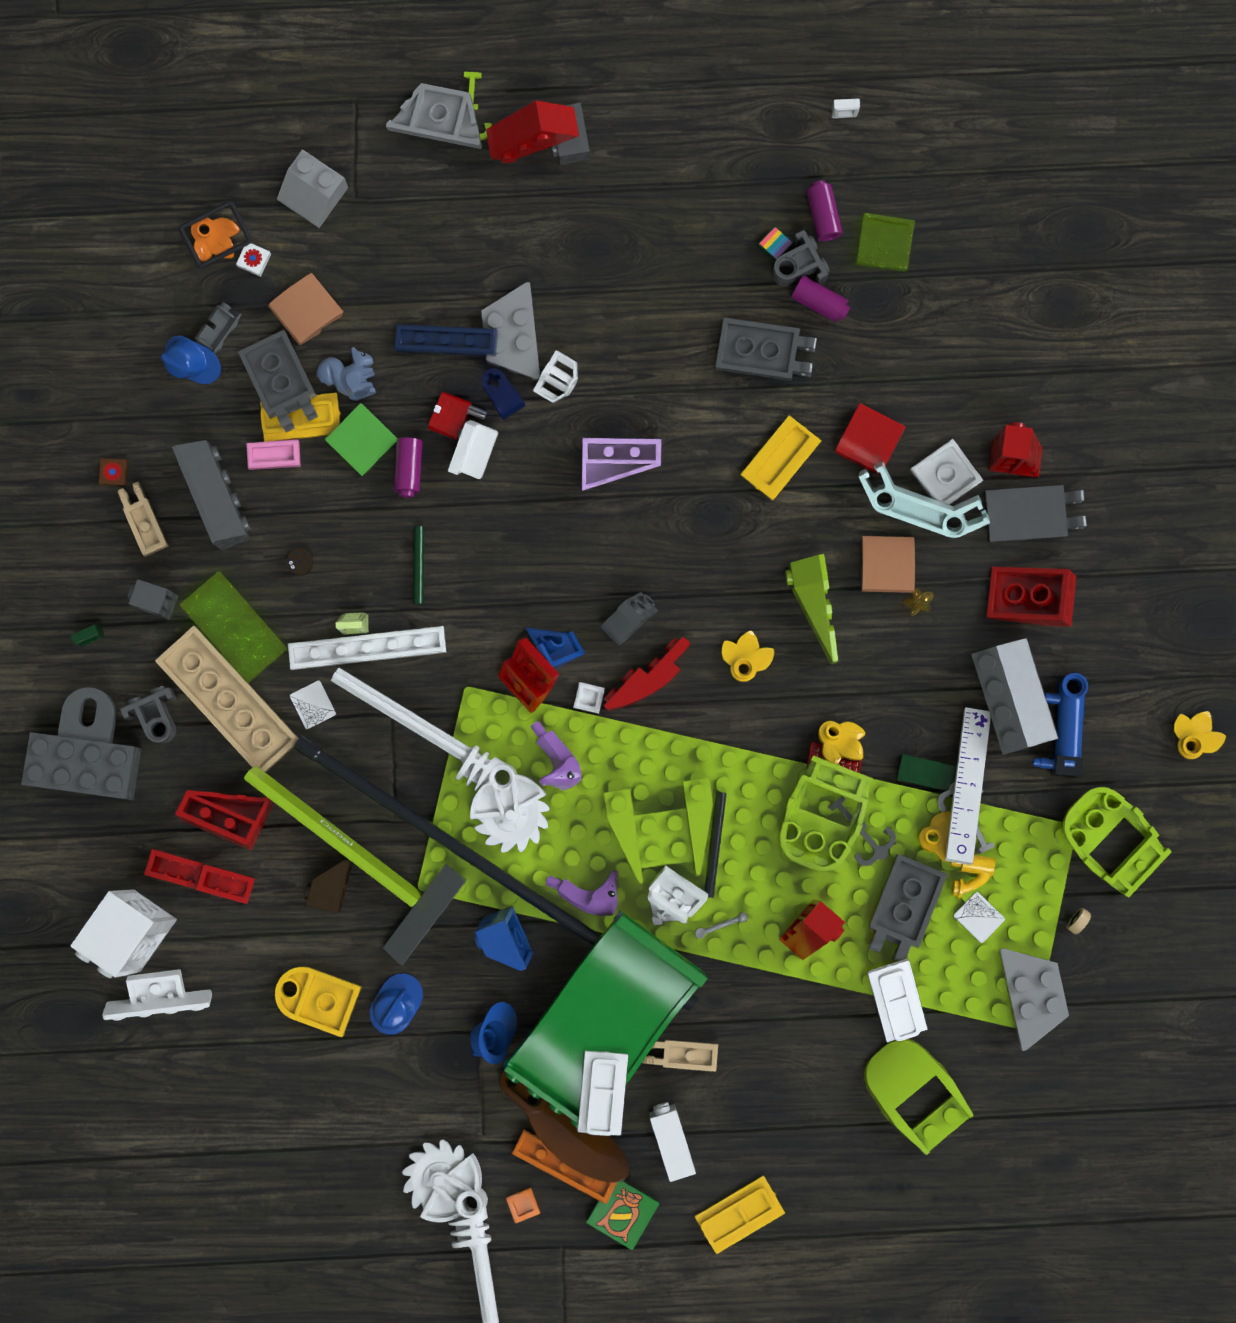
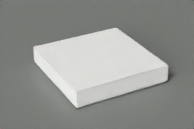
M953 439L910 469L930 498L949 505L983 481Z

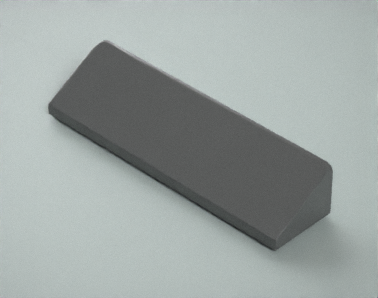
M445 864L383 949L397 963L403 966L467 879Z

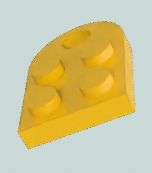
M297 967L287 971L279 979L275 989V999L278 1008L285 1016L333 1035L343 1037L362 986L310 967ZM287 981H291L297 986V992L292 997L285 995L283 992V986Z

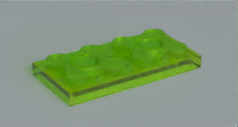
M220 571L214 574L180 604L183 610L247 683H250L288 650Z

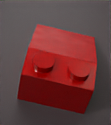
M992 567L987 618L1042 626L1071 627L1077 576L1069 569Z

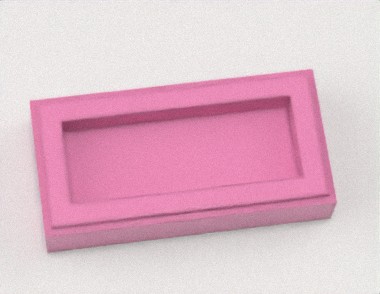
M299 440L246 443L249 470L301 467Z

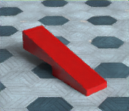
M153 848L144 871V875L245 904L248 903L255 878Z

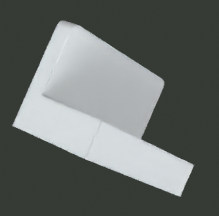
M472 420L466 422L448 472L456 475L462 472L481 479L498 436V431Z

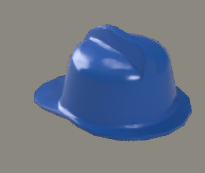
M174 336L168 340L161 360L164 361L165 368L172 376L187 378L200 384H210L217 380L221 373V365L213 351L183 336Z
M396 974L384 983L370 1008V1020L379 1032L387 1035L397 1034L409 1025L423 999V989L420 982L414 976Z
M505 1002L494 1004L487 1012L484 1021L478 1023L472 1029L470 1035L472 1055L483 1057L486 1062L492 1065L499 1064L504 1060L517 1028L515 1010L510 1004Z

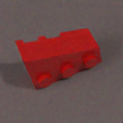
M537 100L486 129L491 159L502 160L503 163L515 162L518 158L579 137L574 107Z
M1010 422L1009 425H1005L991 442L988 471L1039 478L1043 447L1034 430L1026 428L1025 424L1019 422Z
M187 790L175 815L181 821L252 851L274 802L268 797H248L246 795H226Z
M813 899L779 940L800 959L804 960L828 944L829 941L835 942L845 931L842 928L845 922L824 903Z

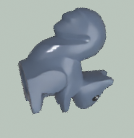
M352 347L353 363L347 367H344L339 359L333 357L321 361L317 368V377H319L321 383H325L327 386L334 384L340 393L355 401L376 393L373 383L367 382L368 378L375 375L373 368H369L373 364V358L370 355L357 351Z

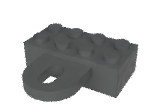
M81 688L71 693L65 700L61 711L57 736L30 732L21 785L133 800L142 748L112 744L117 715L113 700L108 694L99 689ZM89 699H94L97 704L95 720L91 726L86 727L82 723L84 703Z

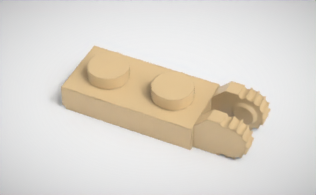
M136 482L133 483V490L139 499L138 502L131 504L129 495L124 488L118 490V494L135 539L143 556L146 557L169 547L150 501L146 498L140 483Z
M657 1040L652 1048H664V1058L646 1056L642 1062L644 1064L663 1065L666 1068L716 1071L718 1044Z

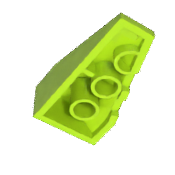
M824 554L791 562L788 566L789 570H785L787 586H792V592L829 663L835 664L838 662L834 627L829 623V620H832V606L829 599L825 598V594L828 593L829 582Z

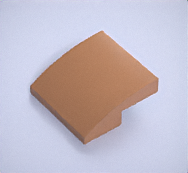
M312 273L289 287L268 306L299 345L320 334L322 328L339 319L343 314L341 308Z
M862 536V591L914 593V537Z

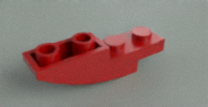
M682 637L679 641L674 638L665 648L668 653L661 660L658 657L655 658L647 667L650 671L648 674L640 667L636 672L631 669L622 679L625 684L618 691L613 688L604 698L607 702L604 708L607 711L621 709L635 704L660 690L680 672L681 669L674 662L687 650L691 643L685 637Z

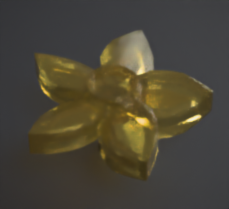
M916 588L913 593L914 598L904 600L903 602L905 605L912 607L910 610L912 616L916 615L920 609L928 612L931 611L929 603L932 601L934 593L924 592L922 594Z

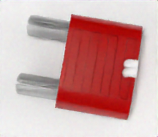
M442 392L434 408L428 429L458 440L468 414L484 420L487 412L472 406V402Z

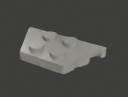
M421 83L413 92L412 97L406 100L400 107L401 111L386 124V128L389 131L478 149L482 147L472 97L469 92Z
M526 282L481 310L483 328L498 330L496 356H486V360L491 365L503 367L510 372L520 373L531 377L532 380L539 381L540 370L530 282Z
M1001 948L998 950L1021 1051H1025L1069 1016L1058 963Z

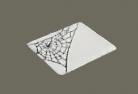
M316 681L290 694V698L305 729H309L336 715L320 681Z
M978 892L954 914V917L981 943L1005 920Z

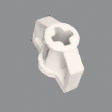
M556 350L544 368L533 391L552 403L568 396L578 380L577 362ZM557 361L572 368L573 376L556 367ZM547 382L564 392V394L557 396L543 386Z

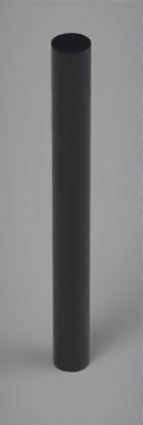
M716 792L704 892L708 894L709 898H714L727 796L725 792Z

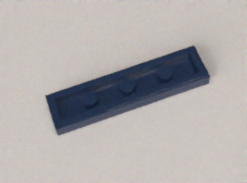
M396 324L394 350L396 352L496 356L498 330Z

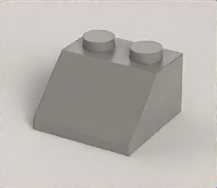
M302 149L287 170L277 200L320 228L348 189V185L343 176Z

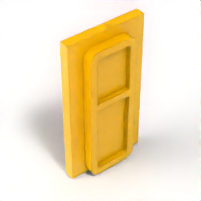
M337 393L316 395L317 397L310 400L318 415L317 418L308 421L302 408L288 414L295 427L288 432L284 431L277 416L272 419L269 418L262 402H260L264 442L330 435L341 424Z
M789 415L741 473V476L773 501L820 444L821 440Z
M764 1175L698 1213L695 1215V1218L704 1236L715 1253L718 1254L782 1216L785 1212L777 1200L775 1192L772 1191Z

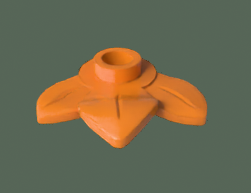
M223 217L215 220L205 218L191 226V234L195 239L194 250L200 261L205 262L212 255L216 256L234 247L230 237L236 235L240 229L233 221ZM205 225L209 228V232L202 234L199 231V227ZM232 253V254H230V255H228V256H226V257H224V258H227V259H228V258H233V257H234V253Z

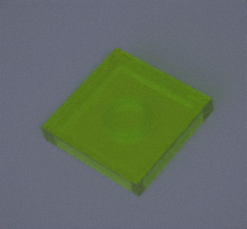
M864 213L856 265L907 272L915 220Z

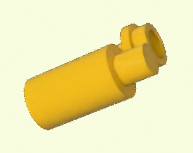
M974 855L972 865L950 862V866L960 867L961 872L978 874L976 878L967 883H964L963 879L954 880L951 891L952 896L961 899L962 894L983 886L990 876L994 874L995 858Z

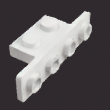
M181 969L130 975L126 980L130 999L107 1002L102 1015L104 1020L112 1019L118 1021L126 1017H148L158 1013L174 1014L183 1010L199 1011L210 1006L212 991L209 989L185 992Z

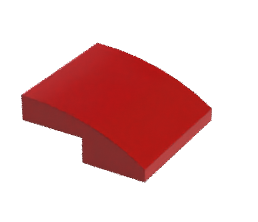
M860 403L835 453L880 476L881 473L875 470L874 465L883 461L886 466L906 426Z
M525 637L518 641L512 657L504 661L498 677L525 708L532 713L546 698L554 686L559 673Z

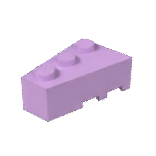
M583 438L582 491L661 466V439Z

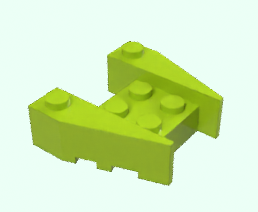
M709 778L682 782L686 807L684 809L634 816L630 789L604 793L607 819L639 884L643 883L641 868L693 861L695 876L701 874L713 808Z

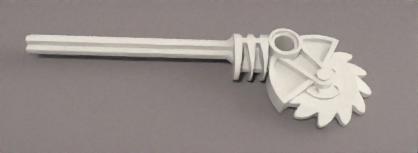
M341 668L337 669L331 679L333 683L462 761L463 766L456 779L460 781L464 776L468 778L467 786L472 781L477 784L475 791L478 790L471 805L470 818L478 819L483 823L477 825L475 830L479 833L490 835L485 842L487 845L503 843L501 851L504 853L517 843L518 850L522 852L526 848L529 838L536 844L539 842L540 833L538 826L544 829L548 828L547 820L541 812H546L550 808L546 803L538 800L545 796L546 792L537 782L529 777L517 774L512 765L496 757L492 760L488 759L489 753L486 752L481 755L479 753L480 747L477 745L468 747ZM499 770H506L509 773L510 780L507 784H501L497 781L496 775Z
M444 1139L440 1141V1148L425 1142L423 1144L425 1152H414L409 1155L410 1159L415 1163L406 1167L402 1172L406 1176H411L404 1186V1193L413 1191L412 1206L414 1209L422 1203L423 1212L420 1216L421 1218L432 1222L450 1221L449 1225L456 1226V1230L450 1232V1235L457 1236L458 1240L452 1242V1248L470 1247L472 1251L483 1323H499L487 1250L491 1236L485 1234V1230L489 1229V1224L483 1223V1220L488 1218L486 1209L488 1198L485 1191L481 1189L482 1173L479 1162L474 1153L464 1160V1150L461 1145H458L453 1152L449 1143ZM467 1196H472L476 1199L477 1208L469 1207L466 1202Z

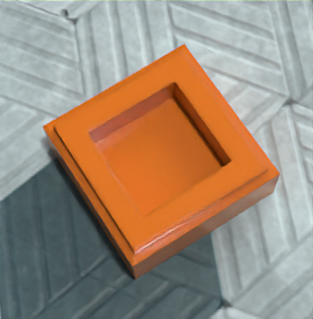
M531 1187L506 1197L515 1223L541 1213Z

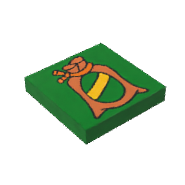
M623 1180L617 1182L607 1204L598 1200L586 1223L633 1250L660 1202Z

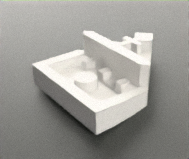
M665 865L649 885L648 901H650L652 908L653 924L662 925L664 921L687 923L688 917H692L707 901L708 894Z

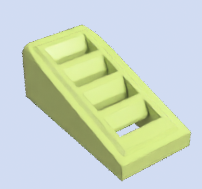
M345 613L336 621V628L344 635L367 634L369 632L367 613Z

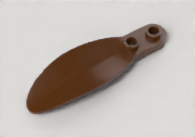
M506 1071L501 1074L499 1078L501 1091L526 1113L535 1134L558 1159L577 1172L599 1181L621 1182L628 1177L630 1170L628 1161L622 1150L610 1136L578 1132V1128L569 1121L570 1117L563 1112L560 1115L554 1112L548 1106L549 1102L542 1097L539 1099L535 1098V1105L529 1104L528 1096L532 1095L526 1090L528 1087L520 1081L515 1087H510L507 1082L509 1078L505 1075Z

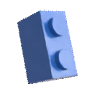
M513 906L485 916L475 931L474 939L477 947L480 950L483 949L486 957L517 970H525L533 955V951Z

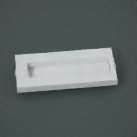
M908 958L867 971L887 1042L893 1040L902 1041L919 1035L921 1031L927 1030Z
M585 1050L578 1132L605 1136L621 1135L628 1054Z

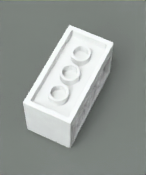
M136 890L108 891L71 944V947L76 950L75 955L87 963L91 960L99 966L97 970L108 978L138 973L142 971L177 919Z

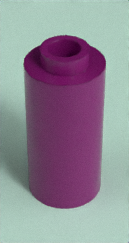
M824 180L813 182L806 192L818 241L823 242L839 238L843 235L832 186L829 183H825Z
M804 275L791 297L793 300L835 323L838 319L843 321L851 308L847 305L848 299Z
M397 439L394 491L399 493V497L413 498L414 494L420 492L423 443L420 439Z

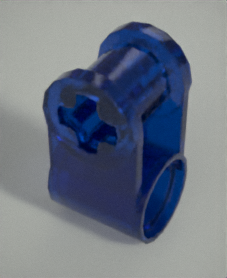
M491 368L483 374L482 383L484 390L503 420L526 406L516 389L511 386L500 370ZM493 377L495 380H498L499 386L490 385L489 379Z

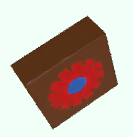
M100 458L99 484L102 486L127 487L128 461L125 459Z

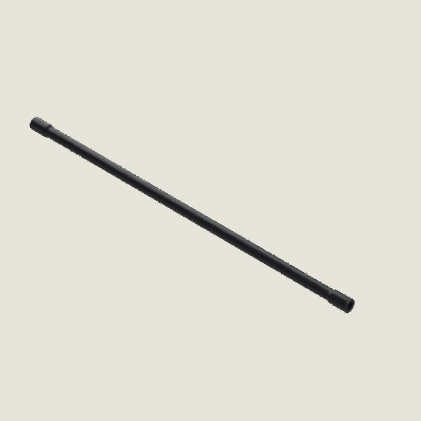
M303 735L295 743L293 749L337 775L591 945H594L601 935L324 752L321 747ZM692 994L682 1007L691 1011L698 997Z

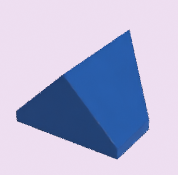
M526 628L537 650L555 670L585 654L573 631L566 633Z

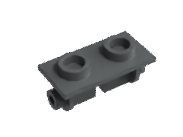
M222 302L221 305L216 306L208 318L214 324L213 328L204 324L195 336V342L217 353L222 348L223 341L228 334L236 328L242 314L231 310L229 305Z

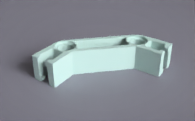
M883 461L874 465L875 470L881 473L884 484L876 488L870 483L868 479L870 475L866 469L859 472V479L872 506L876 511L951 538L963 536L990 524L986 510L981 511V517L969 521L965 519V512L976 506L979 510L983 509L979 495L952 506L895 486ZM886 492L891 495L892 499L888 503H881L877 496L880 493ZM952 517H957L961 520V524L956 528H951L947 525V521Z

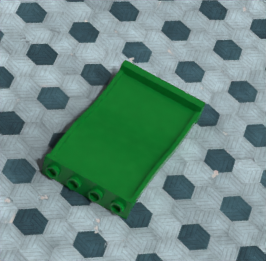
M619 910L613 922L574 970L531 1032L510 1058L504 1061L505 1075L512 1082L518 1084L520 1081L528 1087L526 1090L533 1097L545 1099L549 1102L548 1106L560 1115L563 1112L570 1117L569 1121L578 1128L585 1050L628 1054L627 1084L671 1020L699 986L702 987L708 978L704 971Z

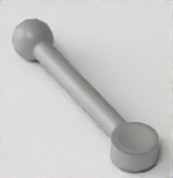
M740 912L737 917L705 929L698 928L695 935L697 938L702 939L707 933L739 921L743 923L747 921L748 916L745 912Z

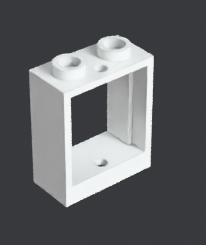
M665 1102L654 1106V1110L649 1112L650 1120L669 1181L672 1182L696 1174L675 1104L669 1106V1103Z

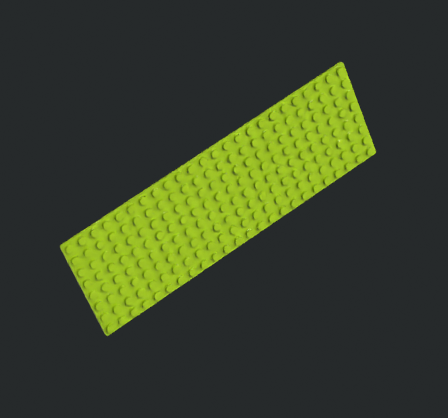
M466 687L464 689L453 737L468 747L477 745L480 747L479 753L481 755L488 752V759L492 760L496 757L512 765L517 774L529 777L537 782L546 792V795L538 800L546 803L550 808L546 812H541L547 820L548 828L544 829L538 826L540 833L539 842L536 844L529 838L528 844L522 852L518 850L517 843L504 853L501 851L503 843L487 845L485 842L490 835L482 834L475 830L477 825L483 823L478 819L470 818L471 805L478 790L475 791L477 784L472 781L467 786L468 778L464 776L460 781L456 779L463 763L450 753L433 824L594 931L604 933L613 922L616 914L621 910L674 950L873 995L867 971L898 962L892 959L898 946L895 943L884 940L880 952L868 949L870 940L875 932L869 929L868 926L896 855L900 854L947 874L919 948L911 946L907 956L921 1007L1015 1028L998 949L1003 948L1050 961L1073 850L1063 835V822L980 803L977 826L986 844L992 842L995 847L977 854L976 849L981 846L976 837L974 855L995 858V870L993 876H990L983 886L964 893L961 899H957L956 896L951 894L953 881L963 879L964 883H967L976 878L978 874L961 872L960 867L950 866V862L940 860L935 852L924 850L919 843L920 832L930 826L931 820L935 815L941 813L937 804L940 794L873 779L863 820L867 825L864 830L878 846H884L889 842L890 837L883 833V831L888 826L895 833L896 841L887 850V857L883 860L877 859L869 866L860 865L853 857L860 853L863 860H869L874 855V849L859 834L848 856L840 866L830 871H816L789 859L780 843L781 828L787 810L786 806L800 778L806 771V763L543 703L534 712L530 713L516 697L473 687ZM539 721L547 733L553 731L578 761L582 779L573 788L561 790L556 787L542 786L539 780L552 772L553 765L549 756L536 743L538 737L530 727L535 722ZM499 770L496 778L499 783L507 784L510 780V775L506 770ZM709 778L713 808L701 874L695 876L693 861L666 866L704 891L716 792L727 793L714 898L708 897L707 901L692 917H688L687 923L664 921L662 925H654L650 901H648L649 885L665 865L641 868L643 883L639 884L607 819L604 793L630 789L635 816L686 808L682 782ZM808 783L799 808L849 827L850 822L838 808L833 811L828 808L843 795ZM843 796L846 800L841 804L853 816L858 801ZM947 796L944 798L943 803L948 808L946 811L951 812L953 797ZM929 835V836H928V839H929L930 841H932V842L937 841L936 836H934V835ZM429 837L418 882V889L425 892L445 864H447L467 879L453 899L501 910L513 906L518 914L557 922ZM612 870L618 871V905L616 912L613 916L588 914L560 897L558 890L547 886L546 881L551 875L562 881L567 879L582 890L594 891L605 882ZM976 892L981 894L1005 918L1004 922L983 943L974 937L954 917V914ZM813 899L819 900L845 922L842 926L845 931L835 942L829 941L828 944L802 960L785 946L779 938ZM740 912H745L748 916L747 921L743 923L739 921L707 933L702 939L697 938L695 935L698 928L705 929L737 917Z

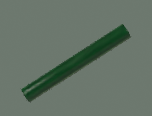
M423 526L414 527L413 604L415 605L424 604Z

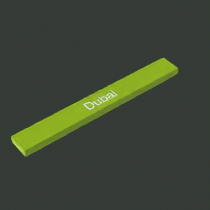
M253 767L245 775L244 780L410 907H413L423 893L259 767Z

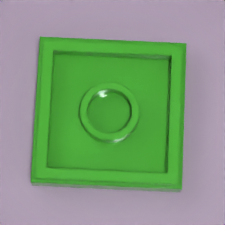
M360 403L325 441L363 477L397 442L398 438Z

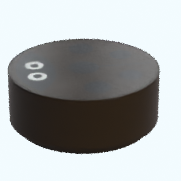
M295 549L289 553L286 563L292 573L306 575L312 570L314 560L308 551Z

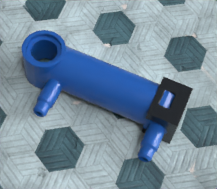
M1078 673L1068 674L1058 681V694L1045 693L1047 703L1058 704L1056 731L1059 738L1055 740V754L1052 759L1034 758L1032 765L1051 769L1050 775L1082 776L1083 758H1081L1083 717L1085 694L1088 690V682L1083 675ZM1069 680L1077 684L1078 690L1076 694L1068 691L1067 683Z

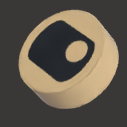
M1080 908L1071 917L1066 928L1073 934L1080 933L1088 924L1091 913L1084 908Z

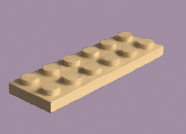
M196 626L190 628L155 660L252 767L257 766L266 773L294 747L299 739Z

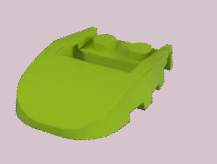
M813 756L811 763L800 778L786 806L787 810L780 833L781 847L786 856L792 861L816 871H830L840 866L845 861L854 841L861 832L873 778ZM808 783L858 801L849 827L799 808Z
M1106 787L1090 789L1083 793L1065 814L1062 824L1063 835L1091 872L1129 898L1168 857L1171 851L1169 848H1164L1158 841L1157 837L1159 834L1153 826L1149 825L1143 817L1144 814L1137 807H1133L1125 801L1123 796ZM1125 818L1144 839L1110 875L1089 854Z
M911 1039L890 1041L876 1052L865 1066L864 1082L866 1088L876 1101L881 1113L899 1132L913 1142L923 1154L927 1155L930 1153L929 1151L967 1119L974 1116L943 1065L932 1057L919 1043ZM936 1075L952 1095L914 1127L910 1128L895 1109Z

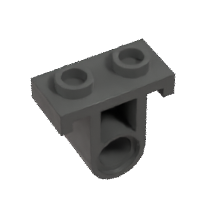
M805 230L795 234L793 242L795 246L799 244L801 246L777 258L772 271L773 280L776 284L787 287L800 281L803 275L808 277L816 273L815 282L819 284L826 282L829 267L824 258H819L814 238L811 235L808 236ZM787 266L792 270V273L790 275H783L779 268Z
M640 592L625 600L601 625V629L617 646H620L649 618H652L658 610L654 607V601L648 595Z
M165 686L157 687L150 691V696L143 699L141 697L133 698L126 702V707L120 709L124 719L127 720L134 719L133 713L136 712L145 735L149 740L165 744L174 739L176 726L164 701L166 698L172 701L178 699L174 689L169 687L165 689ZM160 723H163L166 726V732L163 736L157 737L155 728Z

